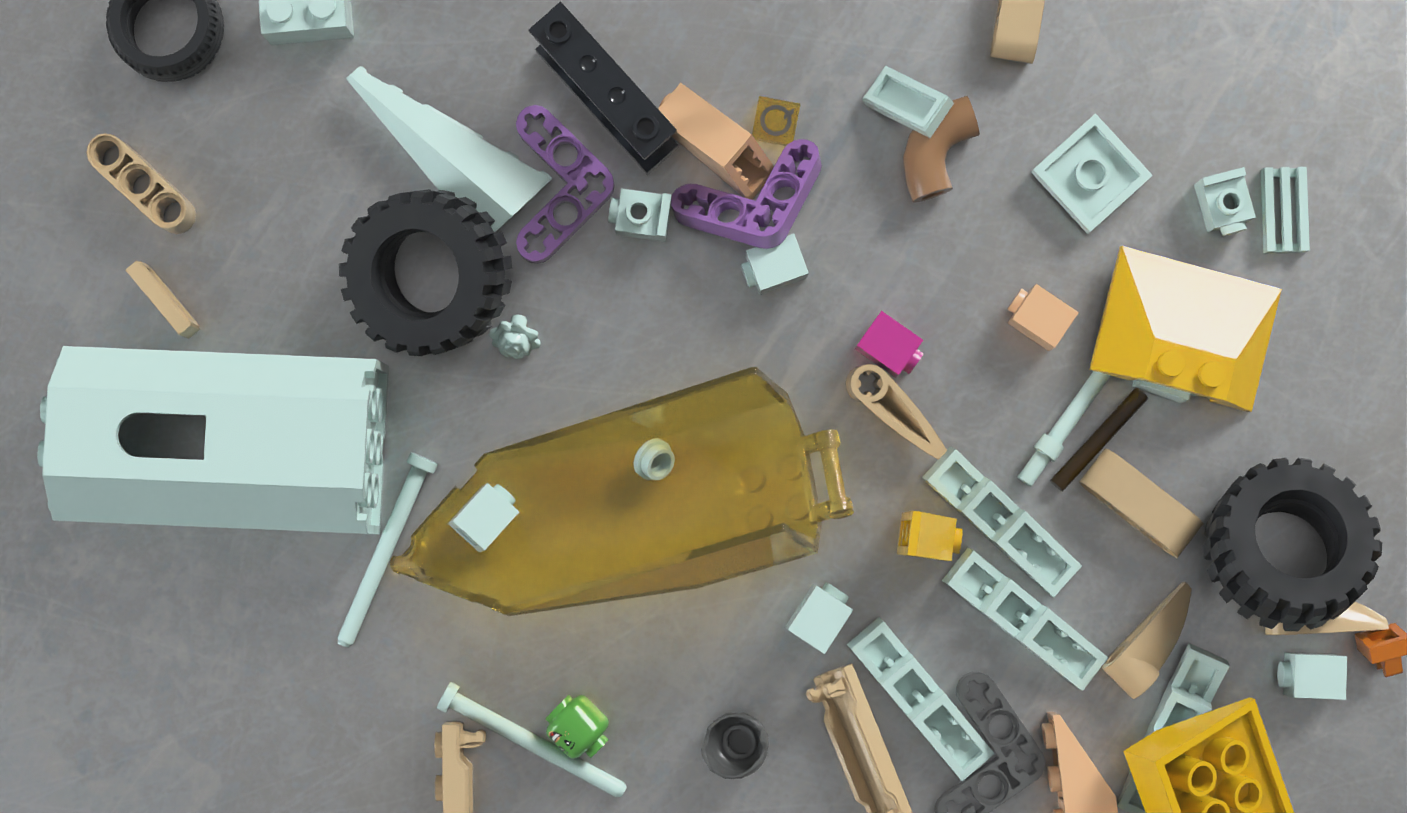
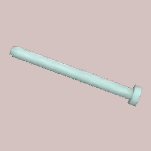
M410 452L407 463L412 465L337 637L339 645L349 648L354 643L427 472L434 474L438 463Z
M453 682L449 683L436 707L437 709L446 713L451 708L614 797H622L627 786L623 781L580 758H569L558 746L459 694L460 686Z

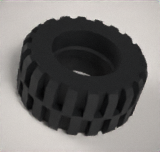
M428 189L391 195L388 197V200L378 201L367 209L368 216L358 217L351 227L352 231L356 233L355 236L345 239L341 250L343 253L348 254L347 262L339 263V276L346 277L347 288L341 289L343 300H352L355 307L350 312V315L356 324L365 322L369 326L365 331L368 337L374 342L382 339L386 340L385 348L396 353L407 350L409 356H424L431 353L437 355L472 342L475 337L483 335L492 327L491 320L499 317L505 307L504 302L501 301L502 296L510 293L512 281L505 279V270L512 268L511 256H503L501 246L507 244V241L502 232L495 233L491 225L494 224L495 220L487 211L479 213L476 210L477 203L467 197L457 198L454 192L445 190L431 191ZM417 232H430L439 237L450 248L457 262L459 280L456 293L451 303L446 308L437 312H425L413 306L401 293L396 281L395 259L403 241L409 235Z
M1287 458L1272 459L1267 467L1260 463L1250 468L1244 476H1239L1231 484L1212 510L1213 515L1207 521L1204 535L1209 539L1203 545L1204 559L1212 560L1213 562L1207 570L1211 582L1220 581L1223 589L1219 592V595L1226 603L1233 599L1241 607L1237 611L1238 614L1247 620L1252 615L1261 618L1259 625L1269 629H1273L1278 623H1283L1284 631L1298 632L1304 625L1311 630L1323 626L1329 619H1336L1368 589L1367 585L1375 578L1379 568L1375 561L1382 555V542L1374 539L1381 531L1378 518H1370L1367 511L1372 507L1366 495L1360 498L1353 491L1356 484L1347 476L1343 481L1333 475L1336 469L1324 463L1319 469L1312 467L1311 459L1297 458L1292 465H1289ZM1284 512L1296 515L1307 521L1319 533L1325 545L1327 554L1325 571L1318 577L1298 578L1287 575L1272 566L1263 556L1257 544L1255 524L1258 518L1267 513Z

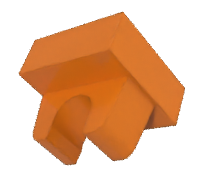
M1396 623L1389 624V629L1370 630L1354 634L1357 650L1368 661L1375 664L1377 670L1383 669L1385 677L1403 673L1401 656L1407 655V633Z

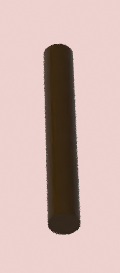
M1136 387L1050 480L1051 483L1063 492L1148 400L1147 395Z

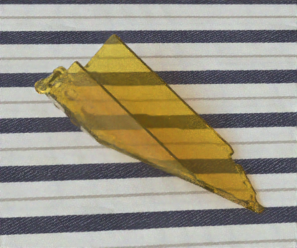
M757 367L743 369L484 453L474 464V467L477 469L475 474L461 489L455 486L411 535V545L404 554L391 558L390 567L392 571L412 577L423 584L470 602L482 604L506 616H515L697 589L818 553L822 521L846 518L854 513L852 500L846 497L837 448L841 445L837 430L828 429L805 436L788 393ZM654 438L662 439L671 447L675 457L674 466L671 472L661 480L643 479L635 472V455L638 449L648 440ZM820 451L829 496L828 501L821 503L818 500L810 453ZM489 483L494 488L496 484H499L515 498L516 502L513 506L519 513L485 551L478 552L448 522L481 486Z

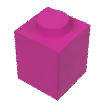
M881 311L857 344L855 350L896 378L902 370L910 374L922 358L923 353L918 350V347L923 342V339Z

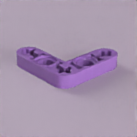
M533 105L526 107L518 115L516 121L517 131L522 140L567 183L521 229L517 236V249L523 259L530 263L539 264L549 260L610 199L615 185L610 171L558 119L544 107ZM530 117L535 120L541 117L545 118L543 127L551 137H553L556 130L561 133V135L550 141L545 151L540 146L546 144V141L539 133L535 131L530 135L526 133L529 129L526 121ZM562 144H570L577 150V159L570 166H560L554 160V151ZM589 175L594 178H598L600 175L604 176L605 179L602 182L605 188L604 192L600 194L596 190L592 191L585 198L586 202L592 205L585 210L579 199L570 193L577 189L579 195H581L588 188L586 178ZM561 203H571L577 208V219L570 225H560L554 219V210ZM547 218L551 227L562 235L555 240L552 233H550L543 241L546 248L545 251L540 254L537 250H534L529 254L526 252L529 247L526 239L531 234L536 238L541 236L547 229L540 223Z
M805 139L795 140L787 144L756 201L698 184L682 185L672 194L671 207L674 216L680 224L759 248H774L780 245L787 237L821 171L822 164L818 147L815 143ZM794 161L800 162V164H799V166H798V168H797V174H798V176L795 175V173H796V167H795ZM791 187L795 189V194L787 200H778L773 197L774 193L780 188ZM698 201L699 206L693 204V202ZM684 205L689 206V208L684 209ZM734 209L740 212L737 219L732 222L724 223L718 220V216L725 210ZM771 219H773L774 227L768 226ZM759 227H767L764 231L759 229Z

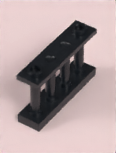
M561 1L528 30L540 44L535 49L536 53L647 176L679 148L678 144L671 137L677 132V129Z

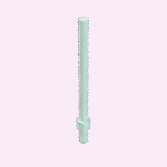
M1096 371L1092 372L1049 434L1043 433L1033 448L1036 452L1017 478L1032 487L1049 461L1055 462L1064 449L1062 443L1111 375Z

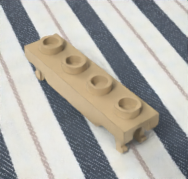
M853 664L815 676L813 680L816 689L807 690L806 695L808 700H811L813 703L823 702L825 707L823 721L855 800L865 806L867 813H913Z
M447 721L442 724V732L435 733V757L442 758V775H436L435 798L436 801H443V813H473V764L464 755V748L481 746L486 741V731L483 729H479L476 733L465 731L464 722Z

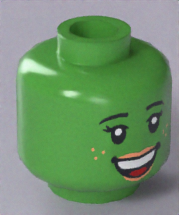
M568 695L545 718L550 723L546 729L547 736L571 759L579 758L584 753L592 758L609 740L603 734L608 728L609 719L584 695L576 696L574 699Z

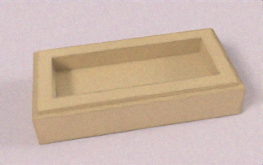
M136 260L126 269L130 277L180 336L189 339L200 330V325L150 265Z

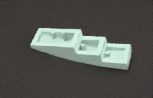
M950 446L947 452L922 477L953 508L1052 597H1055L1082 567L1025 510L1019 508L955 448Z
M968 547L942 580L977 610L1081 691L1085 689L1109 658L1049 608L1039 603L1013 580L1004 576L978 553Z
M880 617L847 643L848 647L961 781H964L995 754Z
M1188 643L1144 738L1156 730L1211 711V701L1230 666L1228 660ZM1130 771L1117 801V807L1130 813H1146Z

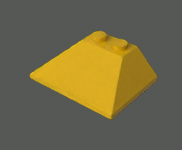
M1120 246L1089 370L1126 380L1151 382L1210 398L1209 402L1252 412L1282 289Z

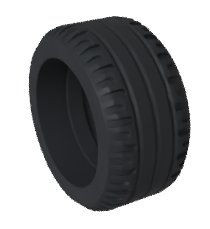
M149 0L109 1L106 13V29L112 47L127 65L149 79L161 82H176L193 77L212 62L220 49L224 34V20L217 0H193L198 15L195 33L182 49L166 56L147 55L138 48L135 41L134 24L140 9Z

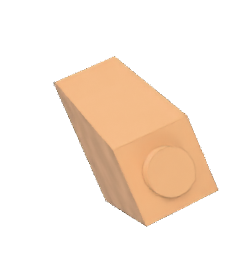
M682 83L672 93L663 98L658 109L677 129V132L672 137L742 197L752 200L763 188L774 168L752 134Z

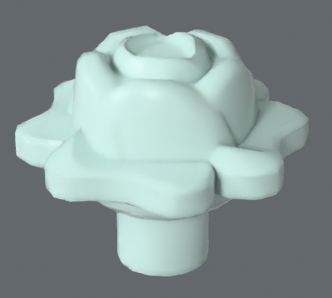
M513 315L510 323L501 321L497 328H493L489 332V336L492 338V345L499 348L503 356L513 357L514 359H521L524 356L530 355L531 350L539 348L541 342L537 339L538 332L526 327L527 319L522 315Z

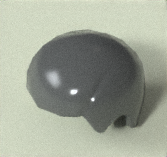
M744 712L726 713L708 726L701 754L711 772L724 779H742L755 773L762 766L768 751V734L758 719Z

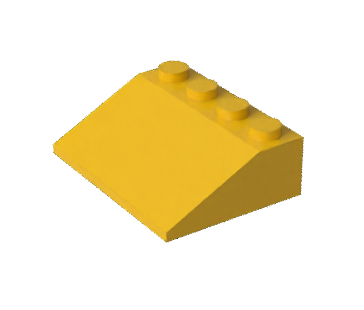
M1249 697L1156 730L1123 751L1146 813H1294L1261 715L1253 698Z

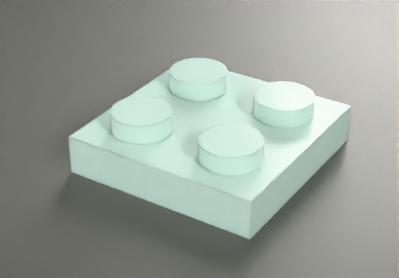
M1096 113L1031 171L1036 179L1087 234L1153 176Z

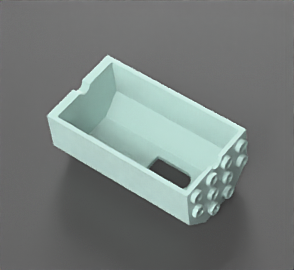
M63 346L48 384L47 396H44L41 400L40 418L45 423V438L40 441L37 452L38 464L40 467H43L42 476L52 520L380 534L384 472L383 442L386 433L389 366L377 359ZM137 413L206 416L204 460L131 456L123 450L119 443V428L126 418Z

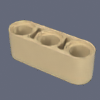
M999 0L990 57L1033 64L1045 0Z
M104 133L91 139L86 152L90 164L154 224L173 234L185 233L193 226L196 212L192 203L133 148L112 134ZM110 147H118L119 157L116 162L111 165H104L103 156L106 150ZM141 175H149L150 184L148 189L143 193L135 194L133 188L135 180ZM177 202L181 207L178 219L168 223L164 219V211L168 205Z
M1105 448L1079 481L1080 485L1175 558L1179 557L1204 524L1190 510L1109 449Z

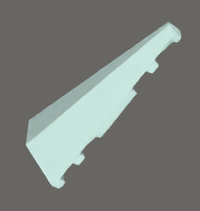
M361 66L346 78L438 190L454 192L457 198L467 197L477 203L476 210L479 213L487 211L495 220L494 224L491 225L494 232L504 225L552 179L548 173L535 170L520 161L519 157L509 151L504 152L482 139L483 136L433 107L427 104L422 105L402 93L403 90L394 85H387L366 72L367 69Z

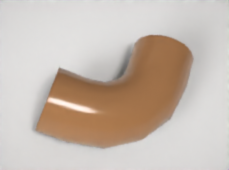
M968 96L952 100L954 105L931 138L915 130H912L909 134L903 155L906 184L912 202L926 201L953 189L945 164L947 152L953 145L980 135L977 119Z

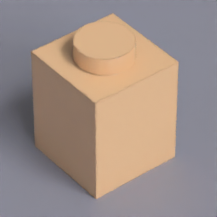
M1035 284L1028 292L1021 288L1007 308V310L1013 313L1007 323L1047 351H1050L1057 346L1079 312L1038 284Z

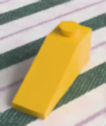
M920 511L902 512L897 555L952 561V553H960L962 528H956V518Z

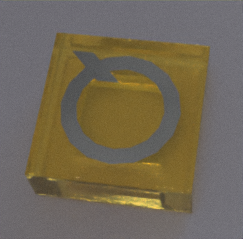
M759 96L752 136L755 140L783 146L794 141L800 103Z

